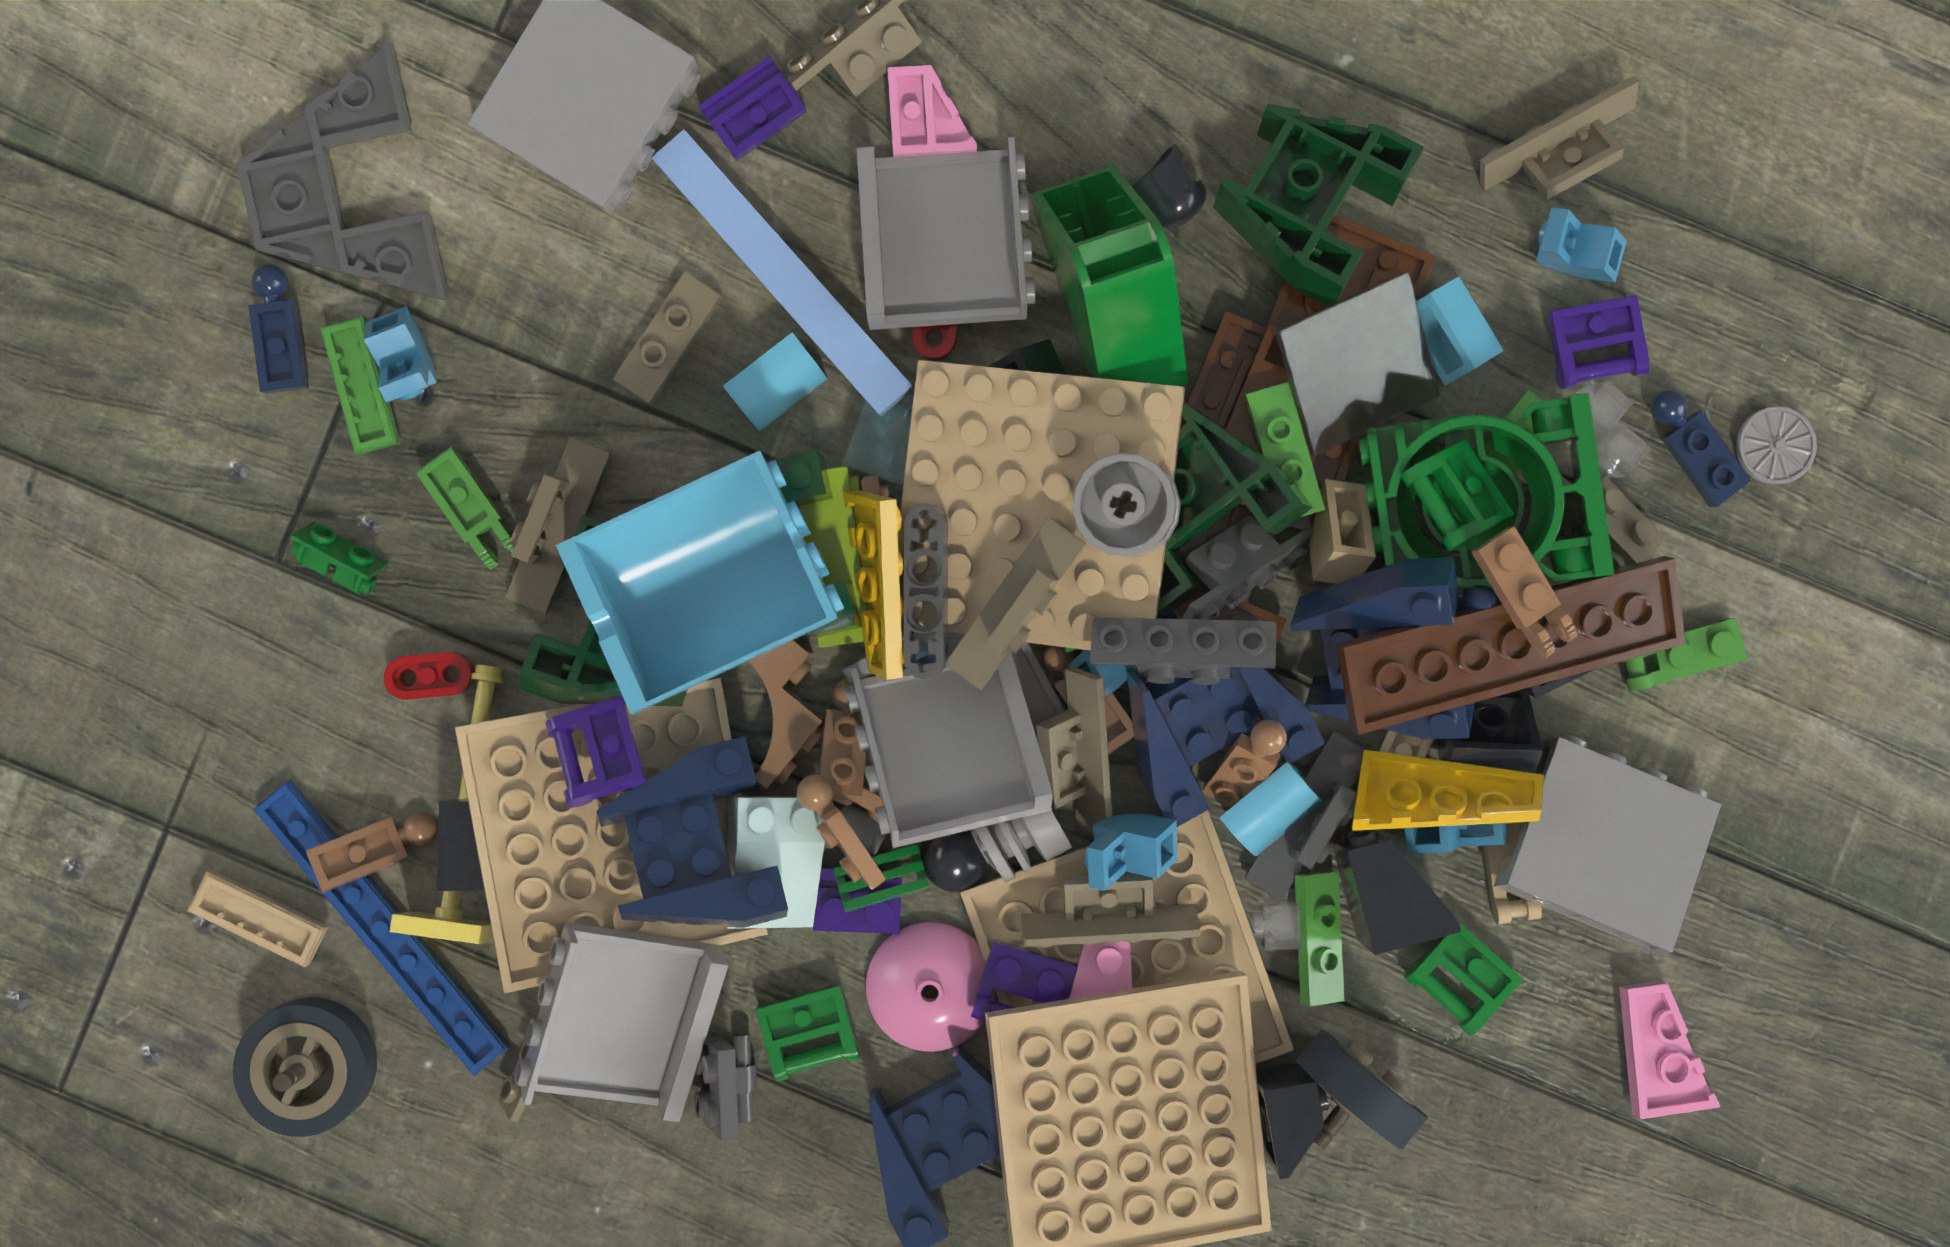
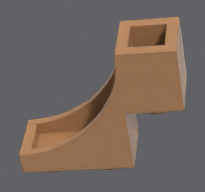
M796 639L748 661L757 671L767 689L773 713L770 747L763 764L755 775L756 781L766 789L774 781L782 786L797 768V765L792 762L801 748H804L809 753L822 737V729L819 726L823 723L824 717L786 687L790 681L796 686L812 667L807 660L813 653Z

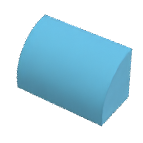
M1460 277L1446 283L1400 312L1444 386L1504 351Z
M792 332L728 381L723 387L760 432L825 382L827 377Z
M1286 762L1219 818L1250 853L1258 856L1324 801L1297 768Z

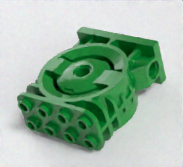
M1589 392L1570 395L1566 398L1530 403L1516 423L1506 418L1486 414L1456 415L1433 420L1426 419L1414 423L1394 424V426L1382 428H1368V438L1359 439L1363 467L1372 466L1374 482L1365 483L1368 508L1370 510L1378 509L1380 526L1371 527L1375 553L1384 552L1386 566L1406 559L1450 557L1437 550L1423 535L1415 515L1416 492L1412 486L1407 487L1400 475L1412 466L1435 455V440L1443 437L1444 446L1447 449L1466 439L1514 515L1454 549L1460 552L1463 578L1457 577L1459 595H1462L1468 588L1474 585H1485L1493 590L1473 557L1472 551L1506 528L1513 526L1516 529L1518 528L1524 511V495L1521 484L1512 470L1501 461L1486 456L1483 431L1492 432L1494 451L1511 460L1520 469L1527 481L1531 495V512L1521 538L1542 573L1554 582L1614 575ZM1530 415L1534 434L1521 428ZM1571 441L1569 448L1574 480L1570 485L1563 486L1558 467L1543 445ZM1432 474V476L1430 477L1431 483L1441 496L1442 500L1450 510L1451 514L1459 524L1460 528L1465 526L1464 522L1462 521L1457 511L1455 510V508L1449 501L1448 497L1446 496V494L1444 493L1439 483ZM1569 493L1577 499L1581 533L1584 532V537L1554 541L1562 523L1564 494ZM1422 503L1424 519L1429 530L1443 544L1441 540L1445 538ZM1548 551L1551 553L1553 571L1540 562Z

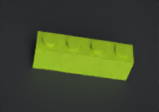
M847 466L826 469L833 499L799 506L811 532L810 535L804 537L806 544L814 542L830 574L822 578L825 586L843 581L853 584L859 615H861L863 611L868 610L867 602L862 600L859 591H857L854 574L858 573L862 567L861 558L857 547H851L848 531V529L856 527L854 508L845 507L843 492L861 491L859 476H851L850 469ZM862 627L817 637L819 648L864 642Z

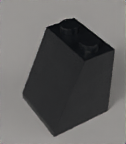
M1352 828L1341 832L1342 838L1333 840V850L1357 940L1374 955L1462 932L1460 923L1391 839L1374 830L1352 831Z

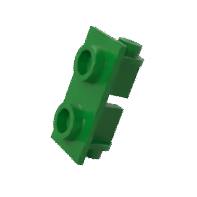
M311 522L290 537V539L295 541L291 548V554L296 556L298 563L324 576L329 573L332 564L337 566L332 580L358 595L362 592L369 595L373 591L377 580L372 577L387 567L389 563L376 556L368 547L355 545L337 535L336 531L331 527Z

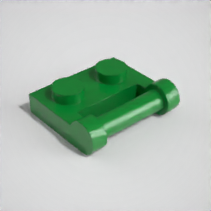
M1466 439L1419 462L1400 475L1407 487H1413L1445 538L1441 541L1448 552L1514 515ZM1433 474L1465 526L1460 528L1428 478L1429 475Z
M1460 923L1462 932L1438 938L1421 958L1409 966L1404 974V978L1414 987L1419 985L1451 1013L1459 1021V1027L1471 1036L1488 1021L1524 979ZM1439 963L1480 999V1002L1475 1007L1470 1008L1431 973Z
M840 983L763 1004L755 1009L776 1082L790 1079V1074L838 1060L846 1059L847 1062L861 1059L859 1045L853 1031ZM835 1032H838L841 1042L789 1057H785L782 1047Z

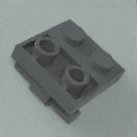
M741 1032L733 1034V1047L718 1034L708 1033L695 1071L696 1075L700 1074L701 1091L695 1092L694 1097L697 1118H702L706 1127L710 1128L721 1141L739 1139L738 1122L747 1123L754 1121L753 1092L757 1090L756 1063L751 1062L750 1033Z

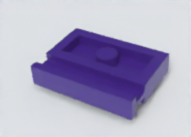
M770 56L698 105L700 111L735 161L744 157L807 112L806 107L778 70Z
M821 866L813 931L900 934L901 897L845 913L833 868L838 866ZM879 868V869H880L881 872H884V871L891 870V869H893V868ZM849 876L845 877L846 883L852 881ZM902 877L883 882L873 890L866 887L849 892L850 898L854 899L902 885Z

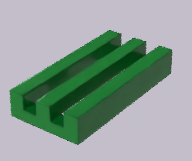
M917 844L871 857L878 867L912 858V864L882 872L886 878L884 882L916 873L918 879L875 893L851 899L849 892L868 886L861 879L855 883L853 881L846 883L845 877L848 874L843 867L833 868L845 913L929 888Z

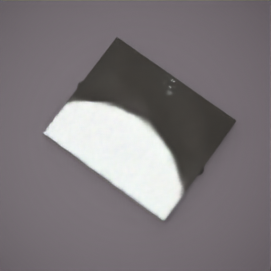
M1408 272L1398 274L1275 331L1291 385V394L1295 399L1310 455L1316 456L1366 432L1368 428H1374L1440 396L1425 338L1426 333L1422 327Z

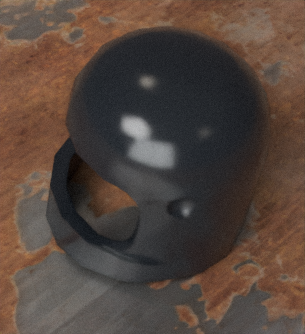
M1177 144L1169 147L1151 170L1132 186L1158 218L1163 229H1175L1186 224L1199 213L1206 201L1207 192L1205 185L1201 179L1194 181L1185 172L1180 163L1184 153Z

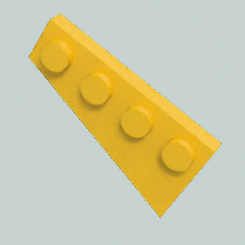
M860 490L843 492L845 507L854 508L856 523L855 528L848 529L851 547H857L862 565L859 572L854 573L856 588L862 600L867 602L868 608L867 611H863L860 615L868 672L886 680L903 678L904 641L901 637V620L904 618V601L900 595L899 576L903 572V560L898 551L897 533L901 528L900 510L896 506V499Z
M1364 750L1352 831L1539 821L1542 810L1544 775Z

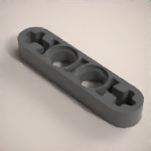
M926 503L917 504L912 507L906 514L904 521L903 659L908 672L920 679L936 677L942 673L948 659V520L941 508ZM925 511H928L929 518L937 520L936 528L929 529L928 543L938 542V551L927 548L915 550V542L924 543L923 529L916 528V520L923 519ZM926 555L932 557L938 567L936 576L928 582L921 581L916 576L914 570L917 560ZM925 600L933 603L938 613L936 621L928 627L920 625L914 615L916 606ZM914 632L921 634L937 632V640L928 639V652L936 654V663L929 664L928 671H924L922 663L915 661V655L923 652L924 639L914 640Z

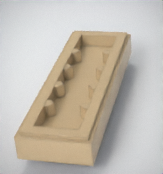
M214 870L206 871L187 910L303 967L311 964L329 927Z

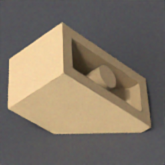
M1325 479L1320 489L1325 510L1315 513L1312 527L1314 534L1309 542L1313 581L1338 584L1363 575L1376 558L1365 485Z

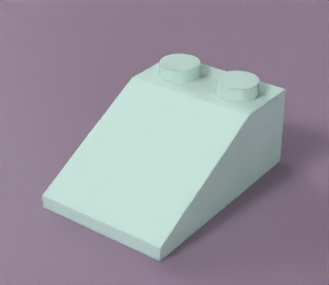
M728 796L727 857L732 877L778 865L789 909L787 917L746 928L813 927L825 841L816 829L822 823L814 811L804 808L799 803L797 796ZM725 926V928H727V929H734V928H735V927H727V926Z

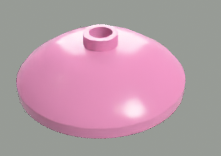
M939 921L913 923L900 928V934H891L886 938L873 955L866 977L868 1006L879 1027L894 1041L919 1051H942L958 1046L971 1038L986 1021V1017L984 1021L971 1017L974 1001L986 965L978 941L963 929ZM926 985L935 986L938 989V995L933 999L925 998L921 991ZM993 988L990 998L992 1001H994L995 988Z

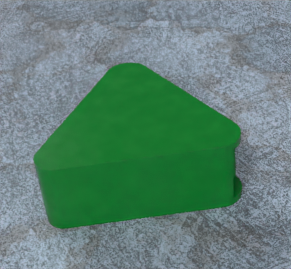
M1112 164L1104 167L1102 170L1053 187L1030 192L1035 218L1090 377L1180 387L1188 385L1172 252L1160 221L1117 167Z

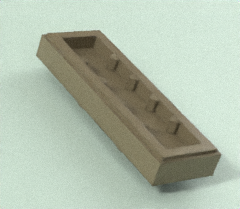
M684 271L613 377V380L651 405L723 297Z

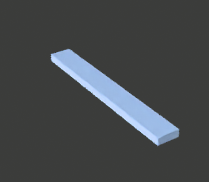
M684 129L652 157L657 166L880 417L913 389L910 382Z

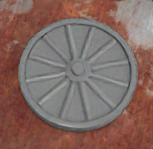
M1783 406L1768 407L1753 413L1742 424L1736 440V453L1742 468L1755 480L1771 485L1785 484L1800 478L1811 467L1817 451L1816 434L1811 423L1798 411Z

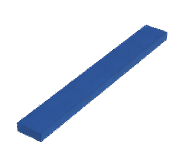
M286 781L253 808V810L321 891L306 855V850L339 837L293 781ZM370 875L323 893L473 1076L511 1046L421 936L390 932L392 914L401 912Z

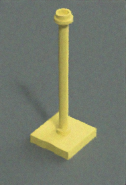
M476 665L475 673H471V679L478 681L471 724L490 720L495 684H503L504 677H501L502 668ZM463 774L459 799L468 798ZM443 891L441 907H436L435 913L412 911L392 914L390 932L474 944L494 941L490 921L462 917L463 910L459 909L462 891Z

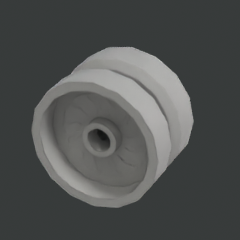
M1118 453L1099 459L1083 473L1074 491L1072 510L1079 531L1092 546L1107 554L1137 557L1154 552L1169 540L1179 521L1181 502L1176 484L1163 468L1140 455ZM1131 498L1130 501L1137 503L1134 513H1122L1121 503L1124 499Z

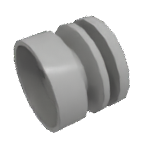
M1052 808L1051 811L970 830L987 863L1000 873L1006 883L1016 878L1008 861L1011 857L1016 856L1025 873L1031 870L1026 849L1034 846L1040 855L1048 861L1072 848Z

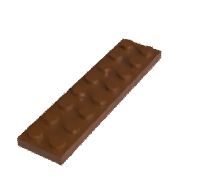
M1662 556L1614 569V575L1576 579L1551 586L1561 602L1560 607L1569 614L1578 634L1570 642H1564L1554 632L1546 617L1543 616L1537 622L1546 629L1555 647V652L1546 658L1538 655L1523 631L1516 628L1500 600H1498L1496 606L1491 608L1456 612L1453 625L1398 627L1336 644L1351 731L1360 735L1686 644L1675 558Z

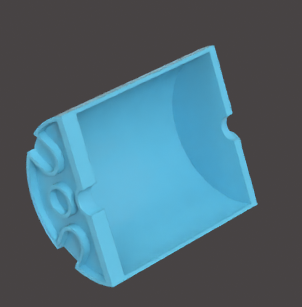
M760 451L556 545L586 615L591 620L598 634L599 644L632 715L838 619L837 612L844 609L833 583L828 586L824 584L822 578L830 573L819 550H817L814 542L806 544L803 538L810 535L811 532L800 509H798L795 501L787 503L780 490L781 487L787 484L776 460L767 463Z

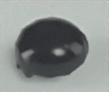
M969 830L922 841L919 851L928 880L938 888L951 893L968 890L975 886L984 877L988 865Z

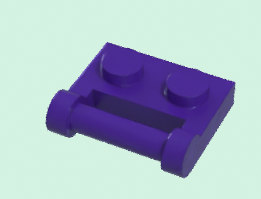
M1637 295L1547 313L1556 362V381L1560 389L1574 388L1577 382L1624 373H1631L1632 376H1637L1649 372L1650 362ZM1627 343L1628 354L1626 356L1579 365L1574 363V352Z
M622 696L556 715L545 722L548 736L554 738L567 789L563 794L567 807L584 806L592 802L593 799L647 783ZM579 728H583L596 779L584 782L571 734Z
M993 939L971 1017L984 1021L986 1012L1015 1008L990 1000L993 988L1041 1003L1068 999L1078 967L1073 963Z

